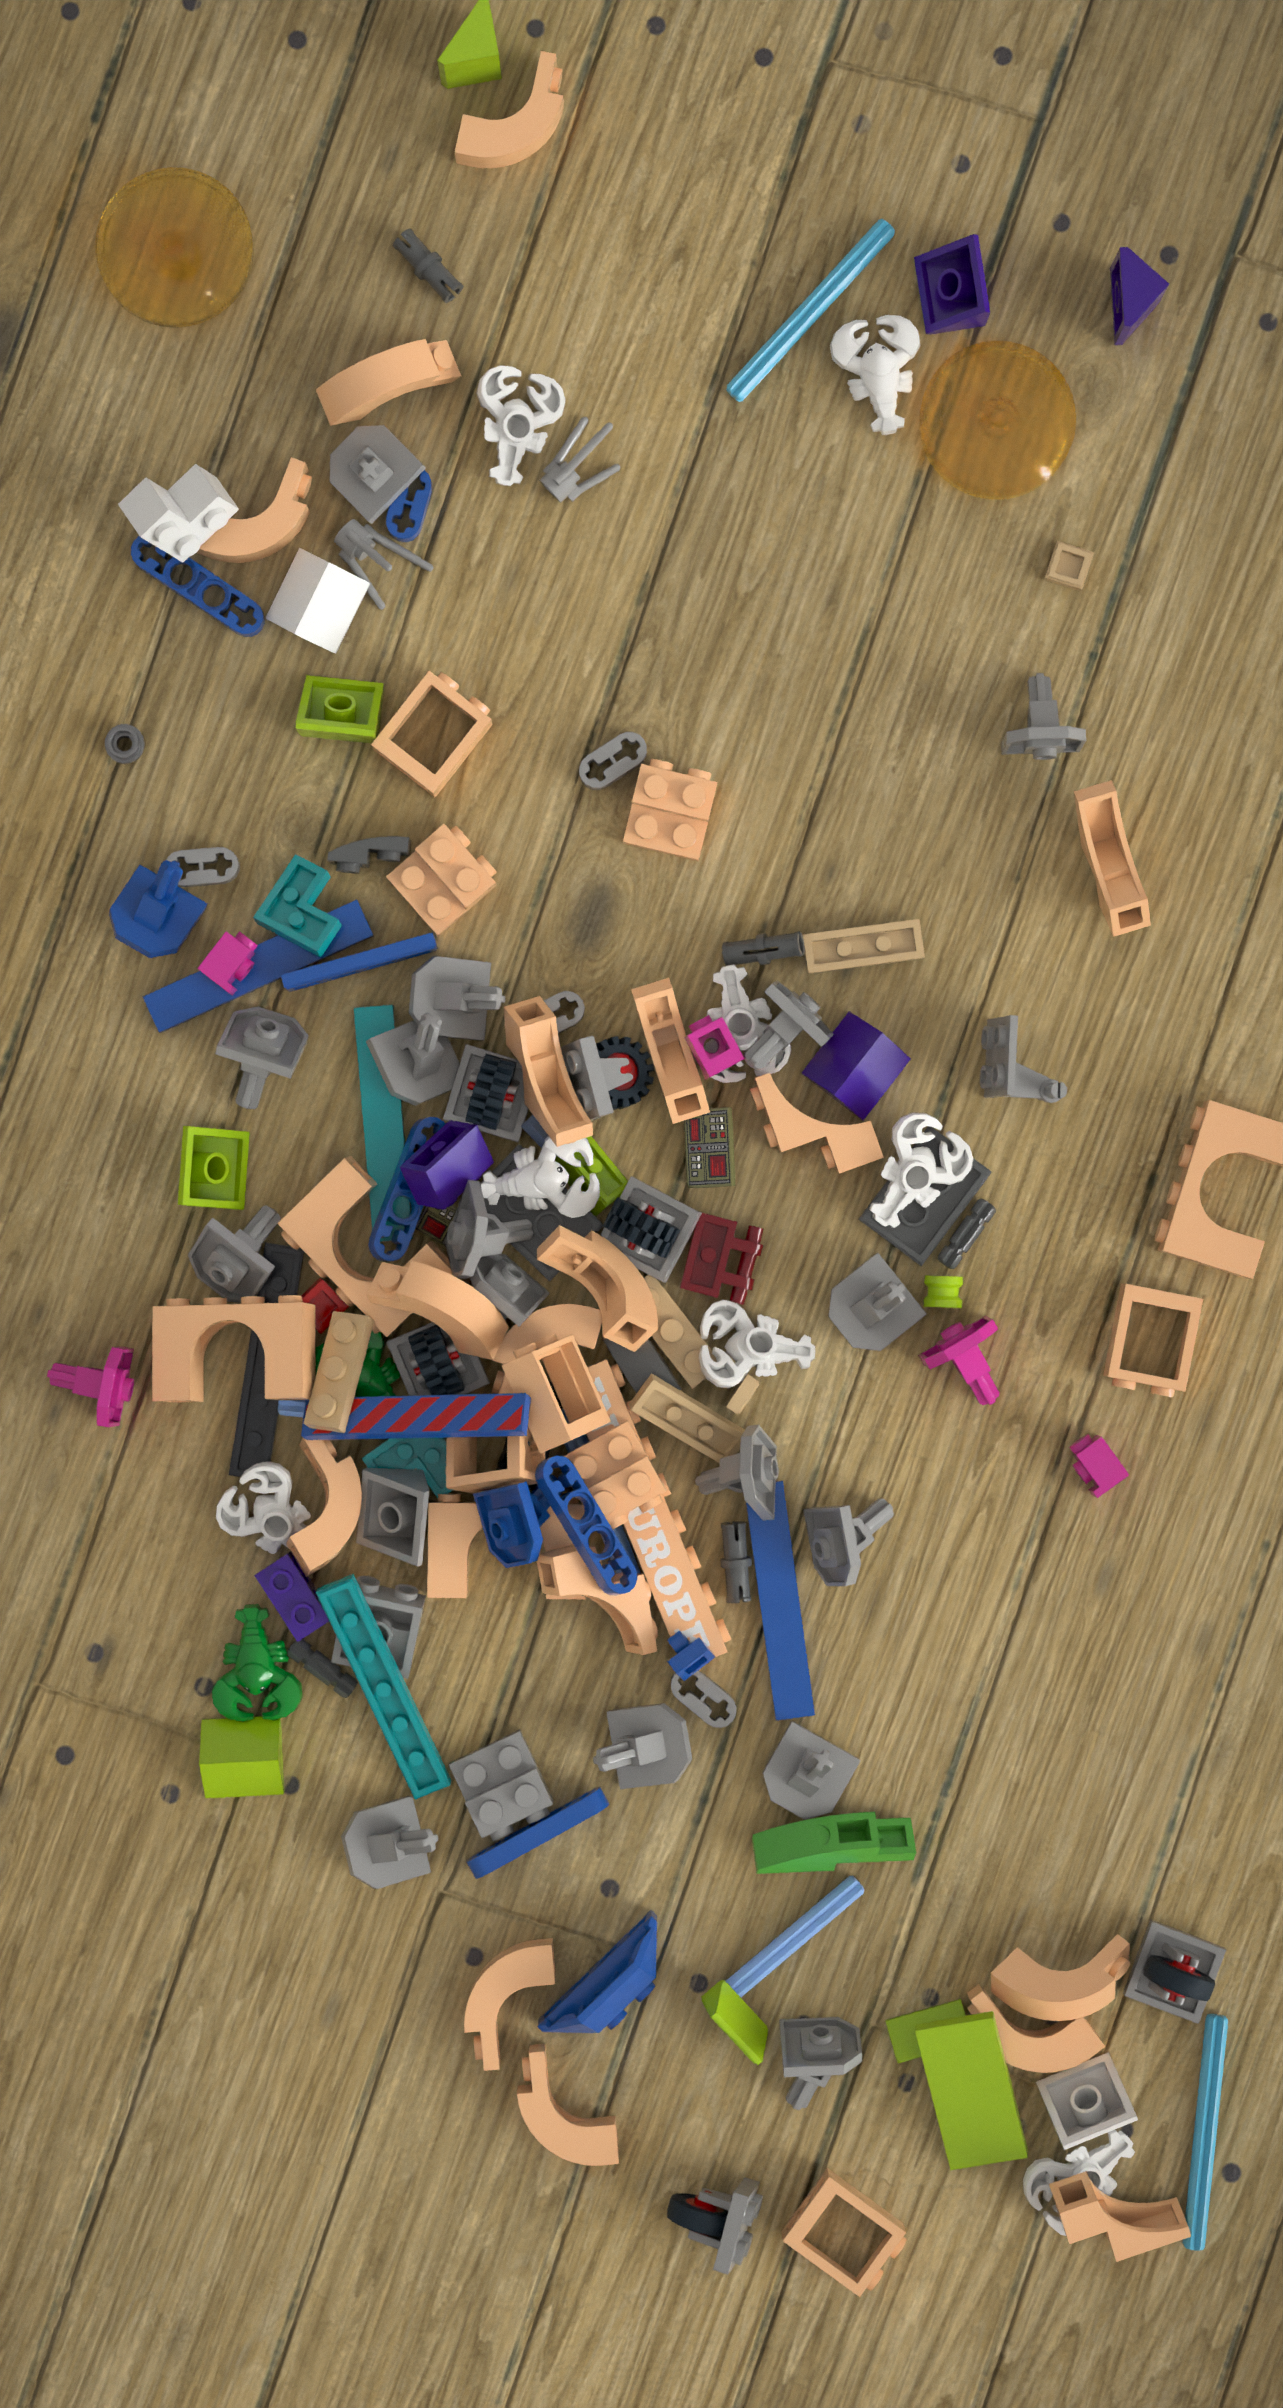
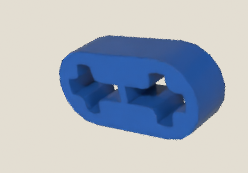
M425 470L418 476L420 477L421 485L425 486V488L415 492L413 502L408 500L409 489L407 487L389 506L386 525L389 534L399 542L413 541L422 530L432 494V482ZM405 507L410 508V522L415 525L413 528L407 527L404 533H400L398 525L393 522L395 519H402Z

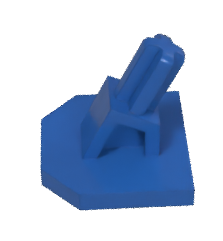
M175 860L172 862L163 861L157 874L139 865L109 909V917L115 938L148 958L177 953L207 908L208 903L178 887L183 870L179 867L180 863Z
M549 1475L552 1482L558 1480L554 1475ZM527 1481L473 1494L489 1551L505 1568L538 1561L543 1542L540 1527L550 1517V1514L547 1512L550 1504L539 1486L537 1485L530 1493Z

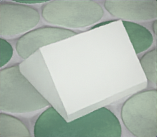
M299 548L268 611L266 619L336 654L370 583Z
M1109 2052L1036 2082L1064 2150L1138 2120Z

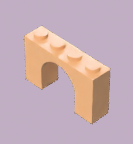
M1204 1101L1202 1107L1196 1106L1191 1118L1190 1129L1195 1130L1191 1145L1185 1143L1179 1157L1178 1166L1183 1167L1179 1182L1173 1181L1168 1192L1166 1203L1171 1205L1167 1220L1161 1219L1155 1234V1241L1160 1242L1157 1251L1242 1278L1253 1279L1265 1241L1227 1230L1214 1223L1202 1207L1200 1183L1211 1163L1226 1154H1241L1283 1167V1123L1215 1101Z
M348 1156L328 1173L277 1224L283 1229L281 1232L283 1239L295 1250L301 1248L311 1258L308 1261L310 1267L320 1277L325 1278L328 1276L338 1286L335 1292L347 1305L352 1307L355 1304L365 1315L374 1320L372 1331L375 1334L382 1332L388 1337L413 1313L371 1303L366 1293L374 1278L364 1276L355 1271L346 1262L341 1253L339 1232L344 1218L377 1185L363 1167L352 1156ZM433 1240L427 1243L403 1266L409 1267L411 1261H416L452 1275L448 1256Z
M283 1295L278 1296V1303H265V1297L246 1296L241 1297V1304H227V1298L211 1297L203 1298V1305H190V1299L176 1298L166 1299V1306H153L152 1401L163 1403L204 1402V1355L212 1337L219 1330L234 1323H243L250 1327L262 1343L265 1356V1399L278 1401L310 1400L316 1378L315 1305L302 1302V1296Z
M458 1493L438 1494L437 1500H430L428 1503L427 1598L468 1597L470 1545L474 1536L483 1527L476 1502L461 1501V1494ZM572 1498L568 1503V1512L572 1518L580 1520L584 1515V1506L579 1502V1499ZM550 1506L547 1509L550 1517L540 1527L546 1552L574 1545ZM546 1594V1599H586L585 1596L580 1594L565 1596Z

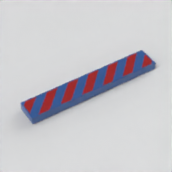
M526 1393L354 1397L345 1433L312 1429L303 1424L309 1400H305L301 1436L306 1440L527 1436L531 1397Z

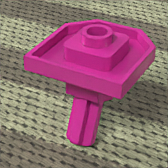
M984 1316L964 1327L961 1322L955 1323L940 1333L943 1339L938 1341L935 1346L918 1355L924 1366L929 1369L952 1360L959 1374L967 1385L969 1384L979 1404L986 1405L989 1403L991 1405L996 1402L995 1399L999 1396V1390L989 1374L991 1369L977 1345L998 1330L993 1319Z
M112 1347L104 1370L54 1363L51 1370H48L47 1377L50 1378V1384L53 1386L70 1389L74 1394L98 1399V1426H119L124 1401L129 1402L131 1400L134 1389V1379L129 1378L134 1349Z

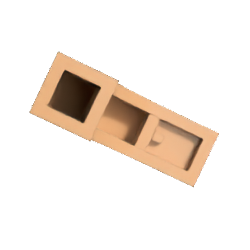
M541 51L531 96L525 106L516 114L498 120L463 114L455 148L456 164L477 168H500L513 165L530 157L549 140L559 124L564 109L563 95L551 93L559 92L563 69L557 68L556 54Z
M422 339L368 357L327 380L316 389L329 424L332 426L361 420L381 404L405 393L452 383L461 377V373L447 340L427 343L426 339Z
M291 457L273 503L264 512L248 519L230 518L227 524L207 539L196 553L218 561L244 563L263 559L285 547L300 532L310 514L307 505L298 502L299 497L305 499L312 482V476L308 475L309 469L306 462Z
M666 978L631 989L672 1124L710 1113L692 1052L684 1038L686 1033L670 979Z
M559 1225L537 1248V1260L573 1277L593 1295L602 1315L603 1337L635 1352L658 1330L657 1309L646 1281L628 1257L610 1241L592 1230L584 1238Z
M411 1261L409 1267L382 1262L366 1293L369 1301L373 1304L409 1311L432 1321L450 1336L458 1352L494 1360L509 1328L499 1310L479 1291L447 1272L416 1261Z
M557 1304L534 1311L520 1327L515 1324L506 1333L492 1361L506 1364L515 1360L513 1351L552 1334H556L558 1340L573 1334L577 1345L595 1349L602 1325L600 1309L581 1304ZM498 1370L492 1393H513L505 1372Z
M302 1438L299 1446L318 1475L325 1492V1505L321 1516L309 1526L290 1536L286 1542V1545L307 1577L333 1560L352 1535L360 1515L362 1490L359 1474L351 1456L336 1463L334 1458L338 1455L330 1440H306Z
M1117 1934L1091 1961L1080 1968L1069 1971H1056L1045 1968L1017 1947L991 1972V1992L1014 2010L1037 2019L1065 2021L1091 2015L1115 1999L1116 1981L1127 1972L1130 1966V1943Z
M553 1938L530 1940L511 1946L490 1960L477 1976L470 1991L465 2010L464 2033L480 2031V2035L474 2036V2052L476 2060L483 2059L484 2071L500 2070L501 2057L497 2015L504 2001L514 1992L526 1987L556 1984Z
M980 1984L967 1993L972 2002L967 2009L972 2015L990 2011L994 2012L1006 2063L1014 2067L1040 2073L1063 2071L1084 2063L1106 2047L1085 2017L1059 2021L1041 2030L1023 2029L1011 2023L1002 2014Z
M545 2043L530 2045L529 2057H522L524 2081H531L532 2084L520 2085L517 2089V2099L521 2115L530 2132L546 2149L567 2161L589 2166L619 2164L616 2116L581 2118L561 2108L554 2099L549 2085Z

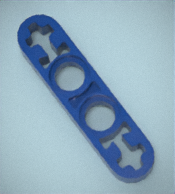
M140 536L133 541L131 546L132 559L141 570L240 636L252 637L263 629L265 616L261 607L255 601L191 558L181 562L172 557L165 564L163 573L159 574L157 571L162 566L152 558L147 559L146 562L142 561L144 556L140 549L143 546L150 548L153 544ZM156 547L155 551L167 561L169 554ZM180 564L188 565L193 571L192 579L185 585H177L171 579L173 568ZM211 586L221 587L225 592L223 603L217 607H210L203 600L204 592ZM233 597L239 599L234 605L242 612L247 613L250 609L254 610L253 617L256 623L253 626L247 623L243 628L240 627V619L230 610L227 618L222 616L230 608Z
M437 1117L419 1119L413 1124L369 1237V1250L373 1257L379 1261L390 1262L398 1260L404 1256L408 1249L423 1206L417 1205L400 1166L414 1154V1148L419 1149L425 1144L426 1136L421 1134L422 1129L433 1126V1134H435L445 1125V1122ZM399 1196L407 1198L411 1203V1213L405 1219L397 1217L393 1212V1202ZM386 1221L394 1225L404 1226L403 1231L399 1229L393 1233L391 1242L396 1244V1249L389 1250L385 1254V1246L380 1243V1239L389 1237L393 1226H386Z
M557 1455L542 1460L535 1471L536 1482L598 1586L608 1595L617 1596L630 1592L637 1582L636 1568L574 1464L568 1458ZM559 1467L562 1474L559 1475L557 1481L552 1482L549 1475L552 1474L554 1468ZM572 1486L573 1491L565 1493L561 1497L559 1496L558 1492ZM572 1498L579 1499L584 1505V1515L580 1520L572 1518L568 1512V1503ZM592 1532L600 1533L605 1540L604 1550L600 1554L594 1553L588 1545V1539ZM613 1554L614 1559L607 1561L609 1564H600V1560L607 1559ZM621 1570L623 1576L619 1579L620 1583L613 1584L611 1578L615 1575L614 1571Z
M596 1787L555 1809L546 1817L526 1825L470 1857L466 1863L475 1879L481 1878L594 1816L610 1804L601 1787Z

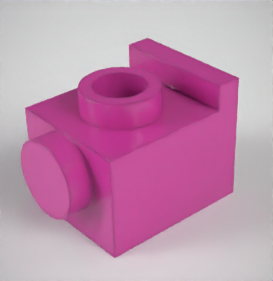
M226 931L197 969L233 995L237 989L231 984L235 979L241 982L251 971L255 963L250 959L254 956V950L258 945L240 931L235 937Z
M710 1015L689 1026L692 1033L684 1038L699 1064L705 1080L745 1059L723 1017L712 1021ZM706 1039H713L717 1042L718 1048L715 1053H709L704 1049Z
M1087 1434L1069 1447L1077 1460L1072 1465L1085 1484L1090 1481L1094 1483V1486L1088 1490L1096 1498H1099L1129 1476L1102 1436L1096 1435L1091 1438Z

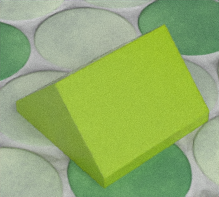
M479 0L437 60L441 85L447 89L502 79L489 0Z
M306 675L296 719L297 732L303 737L372 744L380 731L384 683Z
M183 1126L178 1205L244 1210L250 1132Z
M254 1716L252 1720L244 1722L228 1718L201 1720L199 1767L205 1799L284 1794L281 1718L268 1720L263 1719L262 1716Z

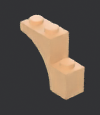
M1112 780L1074 791L1081 847L1095 876L1099 906L1113 937L1151 926L1148 898L1139 879L1129 849L1120 814L1117 791Z
M540 996L504 1006L506 1045L522 1065L524 1102L527 1108L557 1147L593 1136L592 1121L587 1116L575 1093L565 1066L554 1013Z
M770 1073L754 1079L756 1087L751 1088L750 1092L757 1111L764 1109L769 1124L764 1125L763 1129L770 1148L778 1146L779 1152L783 1153L824 1138L827 1145L820 1147L828 1169L835 1167L837 1174L884 1158L871 1121L852 1125H837L818 1121L793 1107L780 1093Z
M574 1545L539 1553L537 1566L542 1593L555 1596L580 1594L591 1599L601 1606L615 1622L622 1636L626 1652L640 1655L657 1652L656 1639L658 1637V1630L655 1621L651 1617L649 1605L651 1590L644 1574L637 1573L636 1585L630 1592L617 1596L608 1595L598 1586ZM589 1545L590 1549H591L594 1553L598 1554V1553L596 1552L595 1546H590V1545ZM623 1573L615 1574L611 1578L612 1583H620L619 1579L623 1576Z
M1087 2171L1049 2184L1069 2244L1105 2232L1116 2262L1191 2237L1189 2226L1177 2197L1151 2203H1134L1118 2200L1100 2191L1090 2180Z

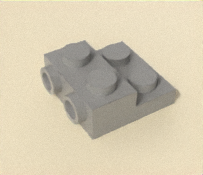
M359 1576L356 1580L402 1677L408 1679L426 1595L418 1594V1589L412 1585L398 1584L393 1589L379 1586V1580L374 1577ZM336 1636L331 1663L351 1667Z
M517 1730L449 1763V1767L464 1796L467 1809L481 1838L490 1835L493 1841L498 1840L514 1831L511 1824L524 1818L530 1824L550 1814L547 1807L553 1805V1797L521 1730Z

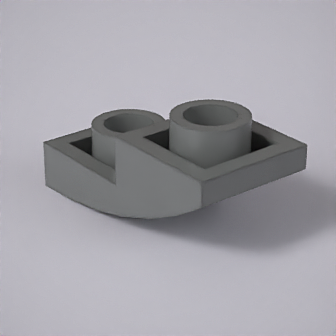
M400 836L363 839L328 852L327 860L330 864L336 865V871L359 874L360 867H370L371 853H377V860L387 862H400L401 856L409 857L411 840L409 837Z
M607 1338L603 1339L636 1393L651 1373L678 1390H682L664 1358L658 1354L650 1338L635 1352Z

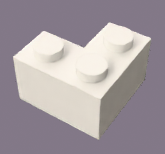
M197 464L191 467L169 490L162 488L146 477L118 503L141 538L181 562L194 555L201 545L217 530L224 527L228 520L239 510L217 477Z

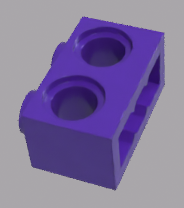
M291 1551L254 1575L297 1642L329 1622L316 1594L317 1589L309 1576H305Z

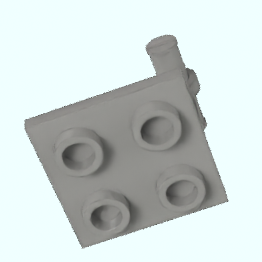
M1009 1015L988 1019L987 1026H984L981 1035L982 1048L986 1050V1064L982 1066L980 1071V1086L984 1089V1098H1036L1046 1103H1054L1065 1097L1067 1087L1063 1082L1059 1083L1057 1080L1050 1079L1016 1062L1018 1016Z

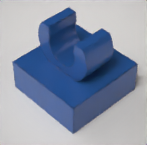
M680 1630L667 1640L677 1653L667 1662L684 1681L715 1658V1655L704 1641L698 1638L690 1643Z

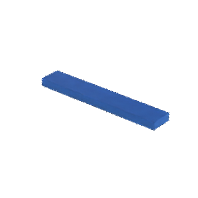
M358 900L328 912L331 916L339 919L342 927L322 957L278 935L258 944L254 950V956L250 959L255 963L251 971L241 982L235 979L231 984L237 989L233 995L201 971H198L143 996L158 1032L167 1031L281 979L282 974L308 967L374 937Z
M776 1481L774 1520L763 1521L747 1502L746 1507L775 1719L777 1721L814 1716L815 1711L783 1481Z

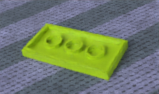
M990 2011L916 2024L915 2033L950 2170L1028 2158V2148L994 2012Z

